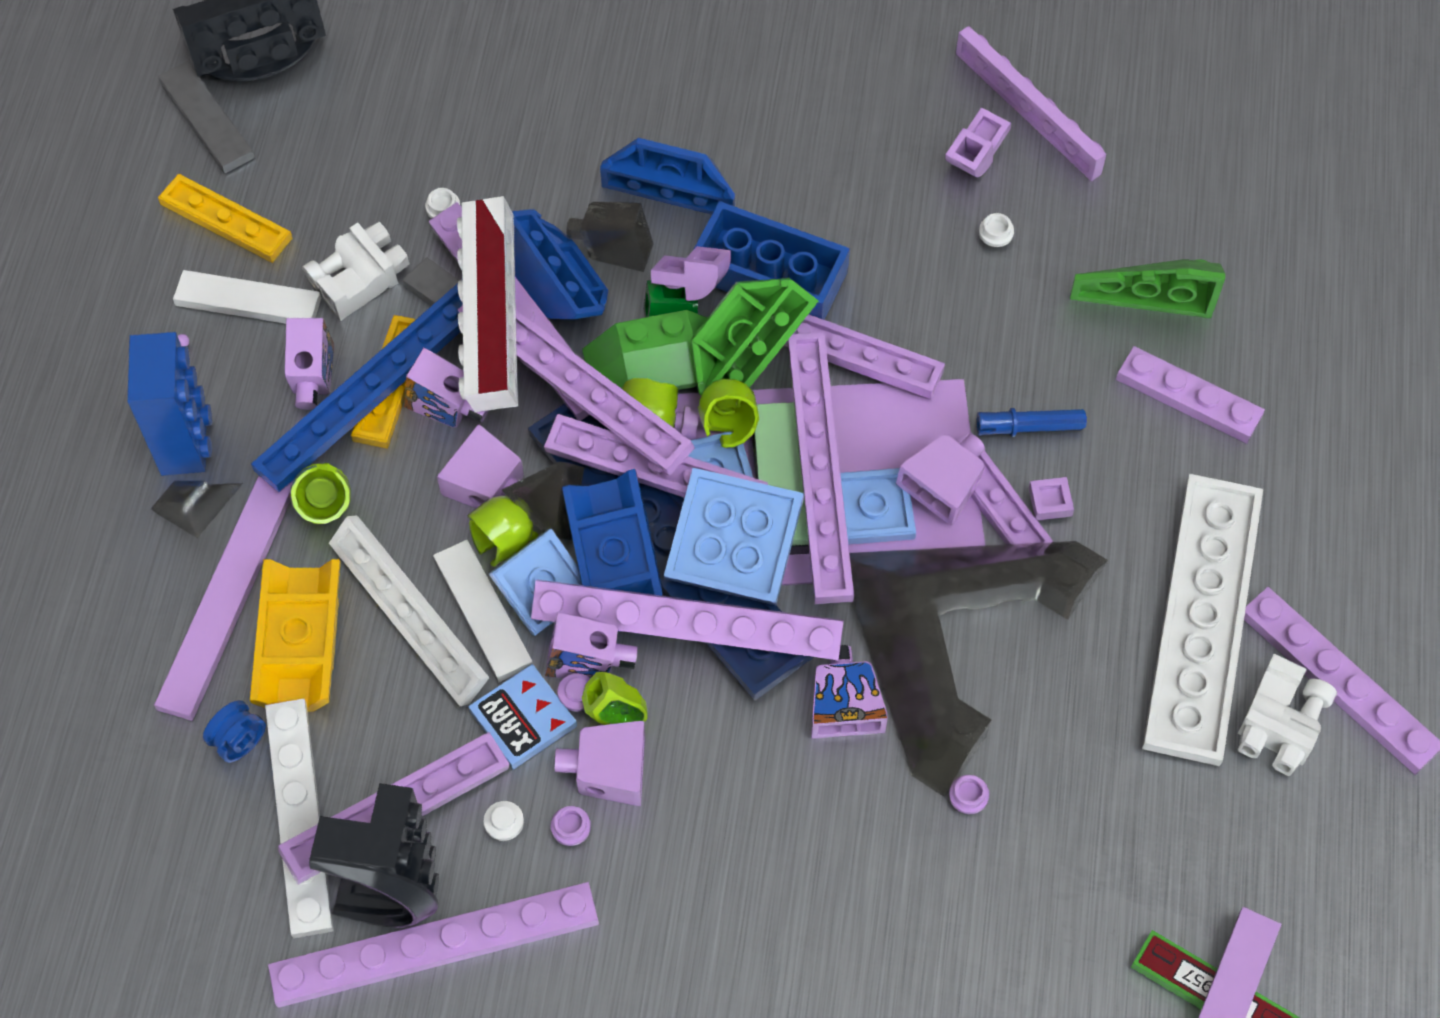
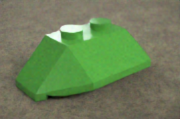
M791 278L736 282L691 338L698 393L702 396L704 390L710 384L720 379H736L747 384L750 388L819 301Z
M683 310L615 323L582 348L584 361L621 389L626 381L633 378H648L660 383L674 384L678 390L697 387L691 338L708 317Z

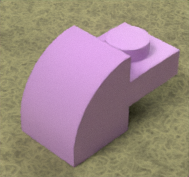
M980 108L968 128L961 130L945 154V160L977 178L982 176L993 163V155L1010 131L1011 123Z
M697 246L687 258L664 255L651 269L652 283L662 284L670 289L685 287L687 301L704 298L728 272L731 262L730 250Z

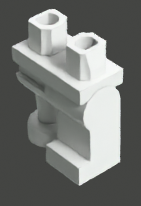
M381 222L366 229H363L359 223H356L349 228V233L343 236L340 235L337 238L333 254L320 264L312 260L302 266V270L310 284L316 290L320 289L323 300L340 321L379 296L388 287L391 289L399 284L396 274L410 264L406 252L398 244L384 253L381 251L380 248L391 242L390 235ZM342 268H345L344 271L340 272L334 277H331L330 274Z
M1273 654L1237 733L1241 735L1238 751L1250 758H1258L1264 746L1278 753L1272 764L1275 770L1291 776L1299 764L1303 765L1311 753L1321 731V725L1318 722L1321 709L1332 705L1337 691L1326 681L1309 679L1303 689L1302 695L1306 702L1301 711L1299 712L1289 707L1306 668Z

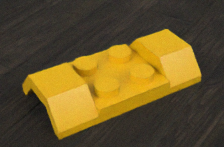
M263 559L250 702L252 704L265 708V705L305 699L308 712H314L329 703L339 606L340 559H331L320 568H289L274 560Z

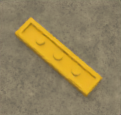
M179 173L158 196L160 205L271 263L276 260L293 239L291 231Z
M393 315L382 349L416 319ZM406 381L354 426L351 434L353 442L388 449L405 400Z

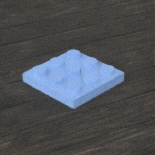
M692 468L664 578L776 606L804 500V493Z

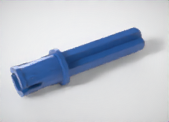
M1010 408L1009 411L977 412L976 428L979 436L1010 434L1011 437H1016L1017 432L1082 430L1087 425L1086 411L1083 409L1016 412L1015 408Z

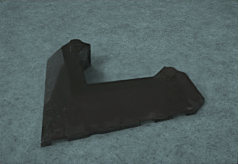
M1077 541L849 553L854 591L852 605L857 619H859L862 626V634L882 691L884 690L898 738L902 742L911 776L943 797L947 795L952 783L960 776L987 737L992 720L958 699L939 615L946 614V611L987 608L998 606L999 602L1020 599L1021 602L1037 600L1064 618L1069 619L1108 562L1107 559Z

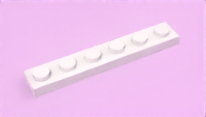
M357 515L347 516L330 540V546L459 706L469 705L487 682L489 676Z
M305 699L265 705L281 844L318 824L320 818L308 710ZM282 859L290 932L293 939L333 932L334 927L327 874L320 872L298 885Z

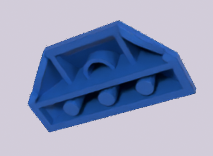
M637 138L603 160L600 165L601 186L603 188L710 215L713 214L719 201L735 206V193L714 161L703 153Z
M536 210L512 211L514 216L515 277L544 315L550 319H579L602 315L605 310L609 290L576 243L555 225L541 219L542 215Z

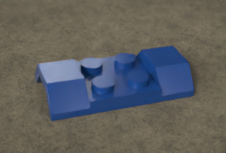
M636 469L627 470L617 479L591 486L568 485L562 487L582 585L663 596L660 573Z

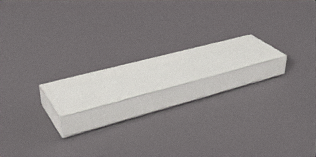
M183 270L173 297L175 306L285 324L286 318H316L322 299L318 291Z
M468 540L434 554V561L498 683L515 676L533 664Z

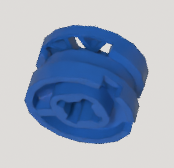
M237 700L224 706L213 716L203 732V740L208 746H215L218 755L225 762L232 763L247 755L258 744L265 732L266 723L259 715L251 714L248 705L244 701Z

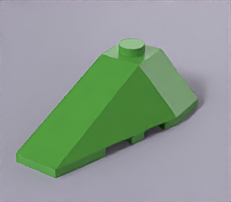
M1181 259L1075 274L1070 300L1211 319L1225 281L1226 273L1221 264L1211 263L1202 259Z

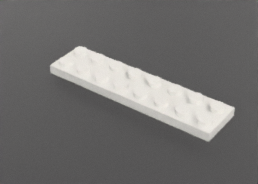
M1189 474L1187 478L1142 745L1144 750L1220 766L1223 762L1263 489L1194 474Z

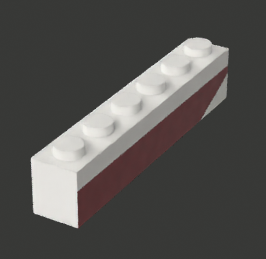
M504 196L462 202V217L457 218V229L462 239V248L458 249L457 258L459 267L462 270L463 279L458 281V294L463 302V312L458 314V324L463 334V344L459 345L458 353L460 363L464 367V377L459 378L460 395L463 400L466 399L474 412L518 406L514 216Z

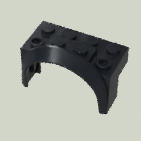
M204 0L173 9L181 36L198 77L209 74L231 81H249L270 77L295 65L311 50L316 39L326 36L317 0ZM282 23L275 29L257 37L229 40L245 33ZM289 24L293 26L296 41H294L292 30ZM223 45L229 60V64L225 63V59L221 50V47Z
M379 783L370 823L320 816L309 859L310 869L341 878L336 903L332 912L333 915L376 926L407 928L432 916L437 911L439 903L436 895L439 886V874L434 871L436 846L431 844V832H427L426 829L427 819L422 817V804L417 802L413 788Z

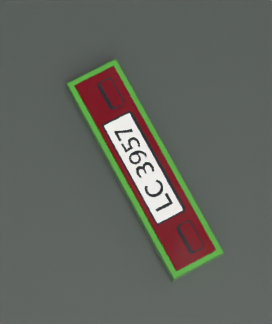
M1153 930L1131 966L1132 969L1199 1009L1203 1006L1217 970L1216 967ZM1255 992L1246 1018H1300L1258 992Z

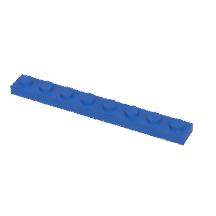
M458 283L251 463L253 470L277 492L282 491L295 479L302 469L310 466L406 381L407 374L423 348L437 354L461 332L458 324V309L463 305L458 294Z

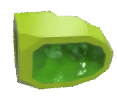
M596 672L585 684L582 695L584 710L596 722L609 725L633 721L645 722L648 719L646 701L638 690L626 684L623 678L607 672Z

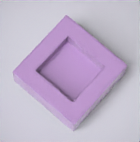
M1067 477L1030 481L1028 489L1034 516L1037 520L1072 517L1074 507Z

